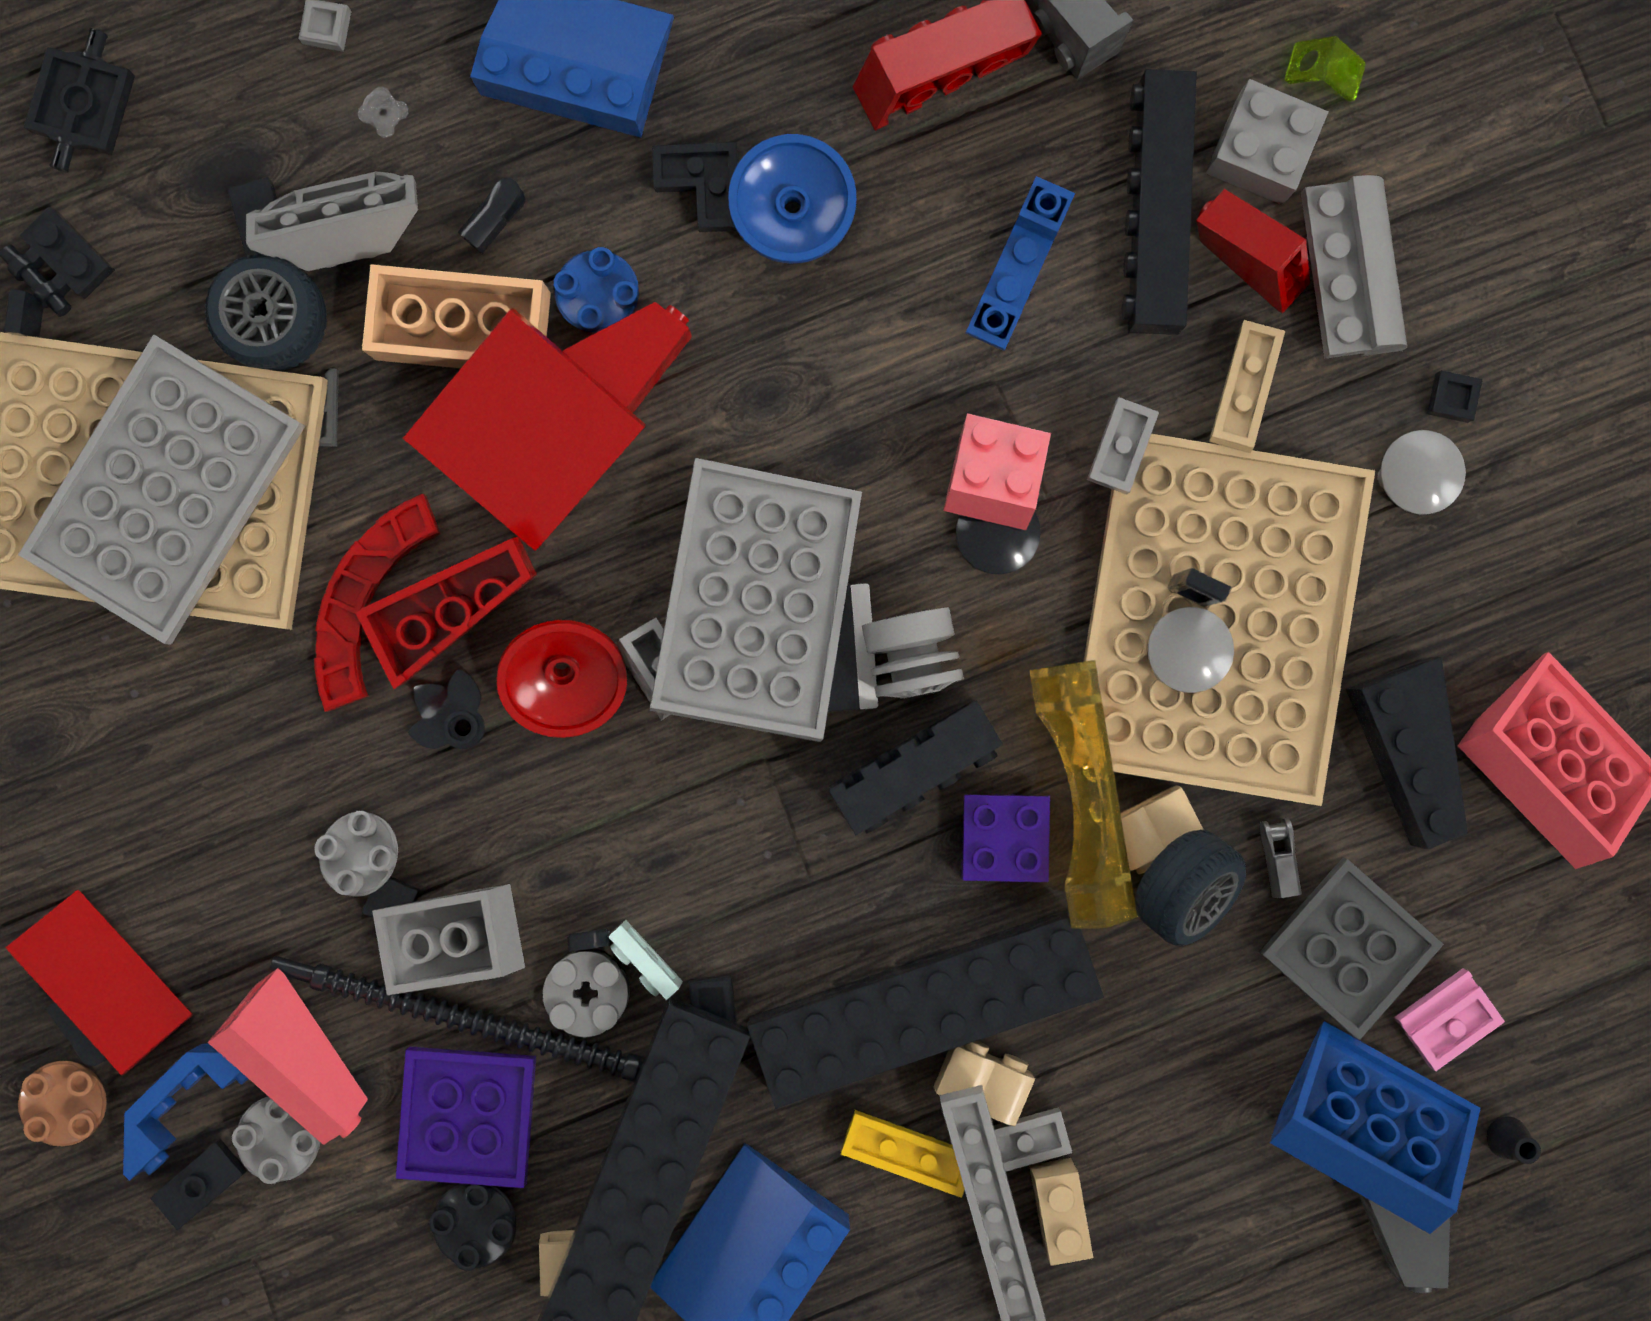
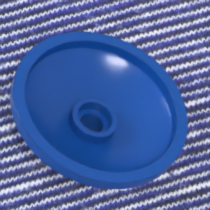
M799 134L775 136L760 142L749 150L734 170L728 194L730 215L740 237L758 254L782 263L812 261L834 249L843 240L851 227L857 200L855 182L844 159L826 143L816 138ZM789 202H797L801 208L796 213H789L786 211L785 206Z

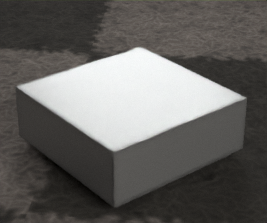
M306 0L298 39L303 45L344 52L351 16L350 8L343 4L321 0Z

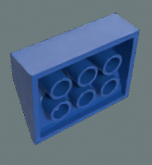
M498 0L481 36L470 77L482 96L641 138L674 16L619 0Z
M1324 1021L1319 1027L1281 1108L1270 1143L1431 1234L1457 1212L1481 1108Z
M744 1143L656 1272L650 1288L684 1321H789L850 1231L849 1214Z

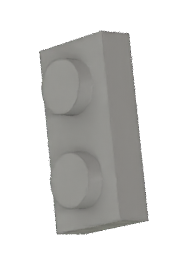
M1118 397L1087 480L1126 495L1130 493L1159 412Z
M1059 1107L1019 1118L1016 1126L1005 1123L993 1126L1005 1171L1072 1153Z

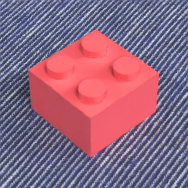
M967 413L958 442L943 511L1027 530L1037 506L1051 433Z

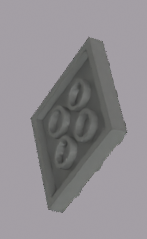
M1342 858L1259 953L1353 1037L1360 1040L1444 944L1350 860Z

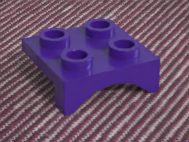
M964 794L962 880L1049 882L1050 796Z

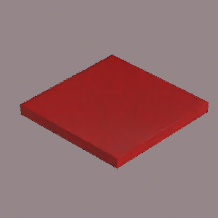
M512 308L403 439L536 551L645 428L646 424L517 310Z

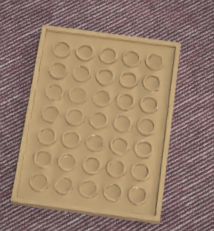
M0 332V589L95 602L18 554L142 352ZM198 360L302 423L305 427L189 616L292 630L328 380L324 377Z
M1151 434L1130 493L1126 495L1111 489L1067 764L1322 806L1375 470L1253 450L1251 453L1223 445ZM1194 568L1231 586L1232 589L1226 601L1202 607L1169 591L1167 587L1173 574ZM1185 607L1202 608L1218 616L1228 627L1234 644V657L1226 676L1212 688L1196 693L1177 691L1160 682L1154 675L1148 657V642L1157 621L1168 613Z

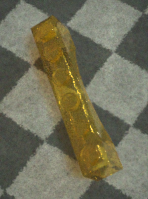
M1090 660L1029 670L1036 713L1048 728L1058 747L1067 772L1072 795L1074 815L1073 848L1070 867L1064 885L1071 929L1108 928L1136 918L1134 893L1096 661Z

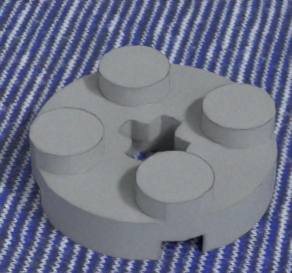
M594 949L577 950L558 961L547 975L543 987L544 1006L553 1026L563 1029L571 1035L580 1037L596 1036L614 1027L625 1011L630 995L629 981L623 969H620L618 964L612 960V957ZM585 981L590 982L592 990L598 991V997L591 998L589 1004L582 1003V999L575 995V990L580 989Z

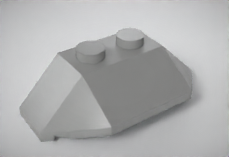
M371 172L294 190L270 202L263 210H254L246 214V243L249 249L273 258L279 257L281 260L286 259L298 268L306 271L330 268L338 264L363 258H373L380 254L389 253L418 211L416 181L413 175L399 176L394 173Z

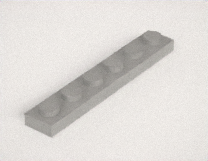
M979 1085L940 1095L942 1110L1001 1321H1046L983 1087Z

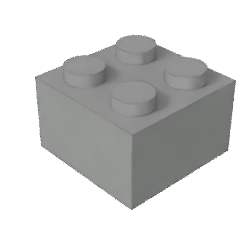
M1249 79L1235 100L1206 174L1283 205L1297 190L1329 111Z

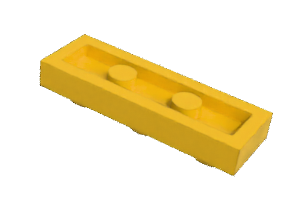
M854 1111L841 1147V1155L962 1198L965 1189L952 1144L866 1113Z

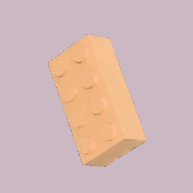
M371 264L362 350L378 361L462 368L512 308L517 310L547 337L551 292L542 280Z

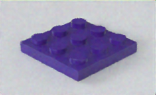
M423 1047L407 1048L405 1052L396 1179L524 1188L527 1184L536 1056Z

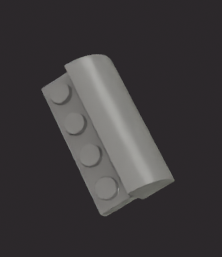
M1374 175L1353 176L1348 182L1305 187L1301 192L1324 359L1355 354L1367 356L1403 351L1407 348V339L1384 179Z

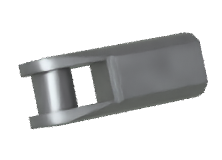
M1283 818L1281 823L1271 825L1267 821L1260 822V834L1266 856L1272 897L1285 898L1301 895L1295 855L1294 832L1290 819ZM1283 840L1285 851L1274 852L1273 841Z

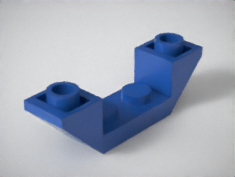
M1038 176L1035 177L965 334L1005 351L1075 193Z
M200 1044L186 1052L124 1113L123 1175L129 1181L143 1171L151 1175L170 1157L165 1150L176 1138L158 1119L176 1104L172 1096L181 1087L186 1091L189 1090L206 1073L221 1089H224L236 1080L240 1085L248 1080L242 1072L210 1044Z

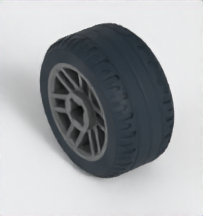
M264 254L247 255V257L234 260V263H229L213 279L214 283L210 284V289L207 292L208 297L205 299V319L209 332L216 344L233 359L252 368L284 371L305 362L319 347L318 344L322 342L327 324L326 304L316 283L293 263L286 259L281 260L279 257L273 258Z
M1195 830L1181 835L1162 850L1142 877L1135 896V910L1138 917L1161 938L1172 945H1188L1201 939L1224 918L1237 900L1246 878L1245 860L1240 853L1208 830Z

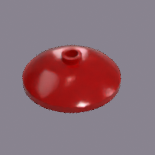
M570 620L543 622L520 633L506 647L500 658L497 670V690L508 714L524 728L549 737H574L599 728L616 713L624 699L627 687L626 665L615 643L600 630L585 623ZM560 662H565L569 665L566 669L555 667Z

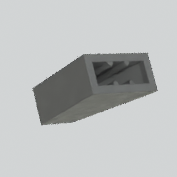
M1358 1193L1390 1272L1404 1287L1416 1293H1431L1432 1288H1448L1450 1218L1429 1234Z

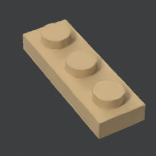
M1247 320L1243 321L1209 442L1251 453L1255 446L1285 335L1284 330Z

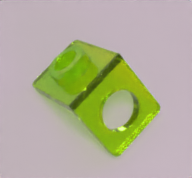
M1337 36L1299 41L1294 45L1285 81L1289 84L1323 80L1347 101H1354L1358 94L1366 64L1361 57ZM1317 50L1318 58L1316 63L1307 71H1300L1299 66L1302 58L1308 52Z

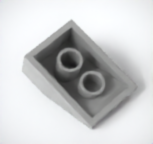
M510 884L372 911L387 995L498 978L525 968Z

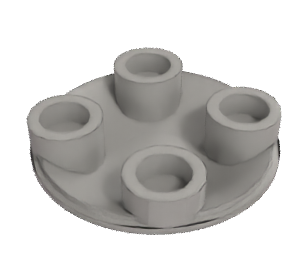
M1429 430L1412 431L1399 437L1389 446L1383 457L1381 469L1378 472V482L1388 497L1398 507L1414 514L1427 515L1445 509L1457 499L1465 482V463L1457 446L1444 435Z
M1185 607L1174 610L1157 621L1149 638L1148 657L1154 675L1160 682L1177 691L1196 693L1212 688L1226 676L1233 661L1234 644L1228 627L1218 616L1202 608Z
M356 811L339 818L330 826L326 834L317 840L315 854L319 858L322 875L330 887L341 895L359 897L375 892L390 878L397 862L398 844L392 828L383 818L373 813Z
M269 1096L255 1102L246 1110L232 1135V1143L237 1148L238 1155L244 1166L253 1175L267 1184L291 1180L301 1175L313 1163L320 1147V1142Z

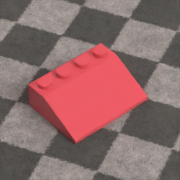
M1549 652L1543 654L1476 719L1457 745L1575 869L1614 857L1651 798V758Z

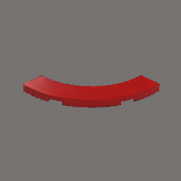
M420 494L401 503L380 517L376 524L351 545L328 583L316 622V658H314L318 691L325 712L368 697L363 681L360 659L362 626L355 611L370 605L378 586L399 560L425 541L441 534L425 494Z

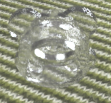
M385 87L375 88L373 92L367 95L363 106L358 109V117L361 122L370 123L376 128L378 135L383 138L391 137L394 134V127L399 120L405 119L409 114L407 104L403 101H396ZM382 109L387 110L384 116L380 115V110Z

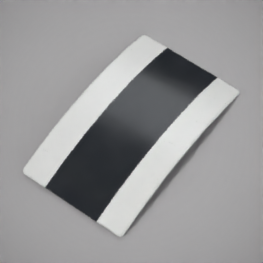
M868 584L847 585L828 712L878 707V697H876L874 689L877 686L876 675H871V669L875 668V654L867 653L862 625L872 622Z

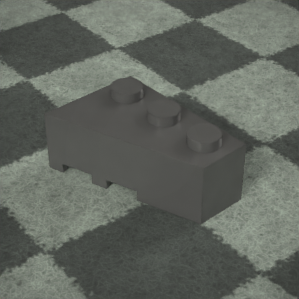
M1025 0L1033 12L1032 15L1042 35H1048L1056 47L1054 52L1059 64L1064 70H1071L1076 80L1120 52L1134 21L1126 11L1118 16L1105 0Z

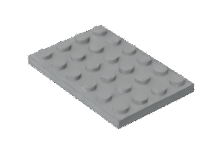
M153 334L18 555L160 642L171 645L305 425Z
M695 458L649 711L818 742L823 740L862 492Z

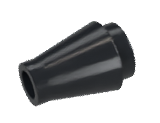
M1501 1117L1493 1121L1488 1127L1487 1144L1496 1156L1503 1159L1520 1161L1525 1164L1534 1163L1540 1157L1541 1148L1539 1143L1533 1139L1526 1126L1517 1118Z

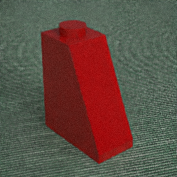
M1226 189L1214 201L1210 200L1202 207L1196 220L1201 243L1269 304L1283 314L1310 284L1306 239Z
M654 302L563 350V352L634 413L692 338L689 327L686 326L689 319L672 305H668L664 309Z

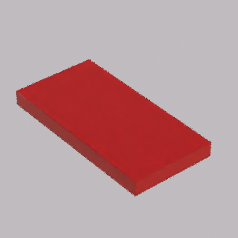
M76 890L5 947L121 1075L127 1073L193 1016L188 1008L79 890Z

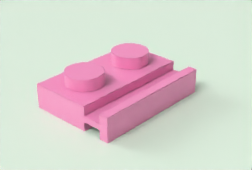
M1463 968L1394 1017L1405 1030V1034L1427 1065L1434 1071L1439 1070L1505 1022L1481 987L1473 980L1471 973Z

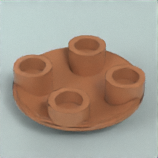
M73 1061L48 1063L26 1077L22 1083L18 1109L24 1125V1134L33 1142L41 1141L53 1146H69L79 1143L92 1135L101 1124L106 1112L107 1100L105 1089L100 1079L86 1066Z

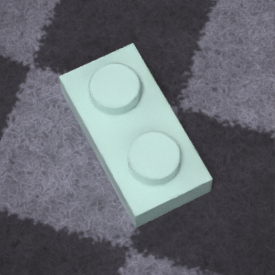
M627 920L608 936L613 942L610 946L613 953L624 964L633 963L642 973L639 977L641 983L652 995L657 996L660 993L668 1000L680 988L683 981Z

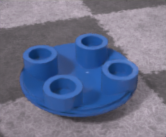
M597 247L591 251L574 256L554 278L555 300L560 313L571 325L583 331L597 333L631 315L638 302L639 286L634 271L624 259L604 247Z

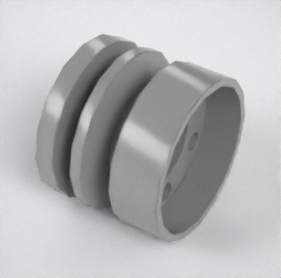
M949 607L902 615L862 625L867 653H887L888 662L871 669V675L891 673L893 682L875 686L876 697L888 696L902 699L941 691L955 681L964 679L962 669L948 672L942 671L941 662L959 658L957 651H938L937 647L938 642L955 635Z

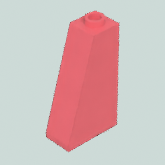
M277 968L252 988L208 1043L324 1145L339 1135L342 1138L347 1137L361 1121L358 1113L368 1098L285 974Z

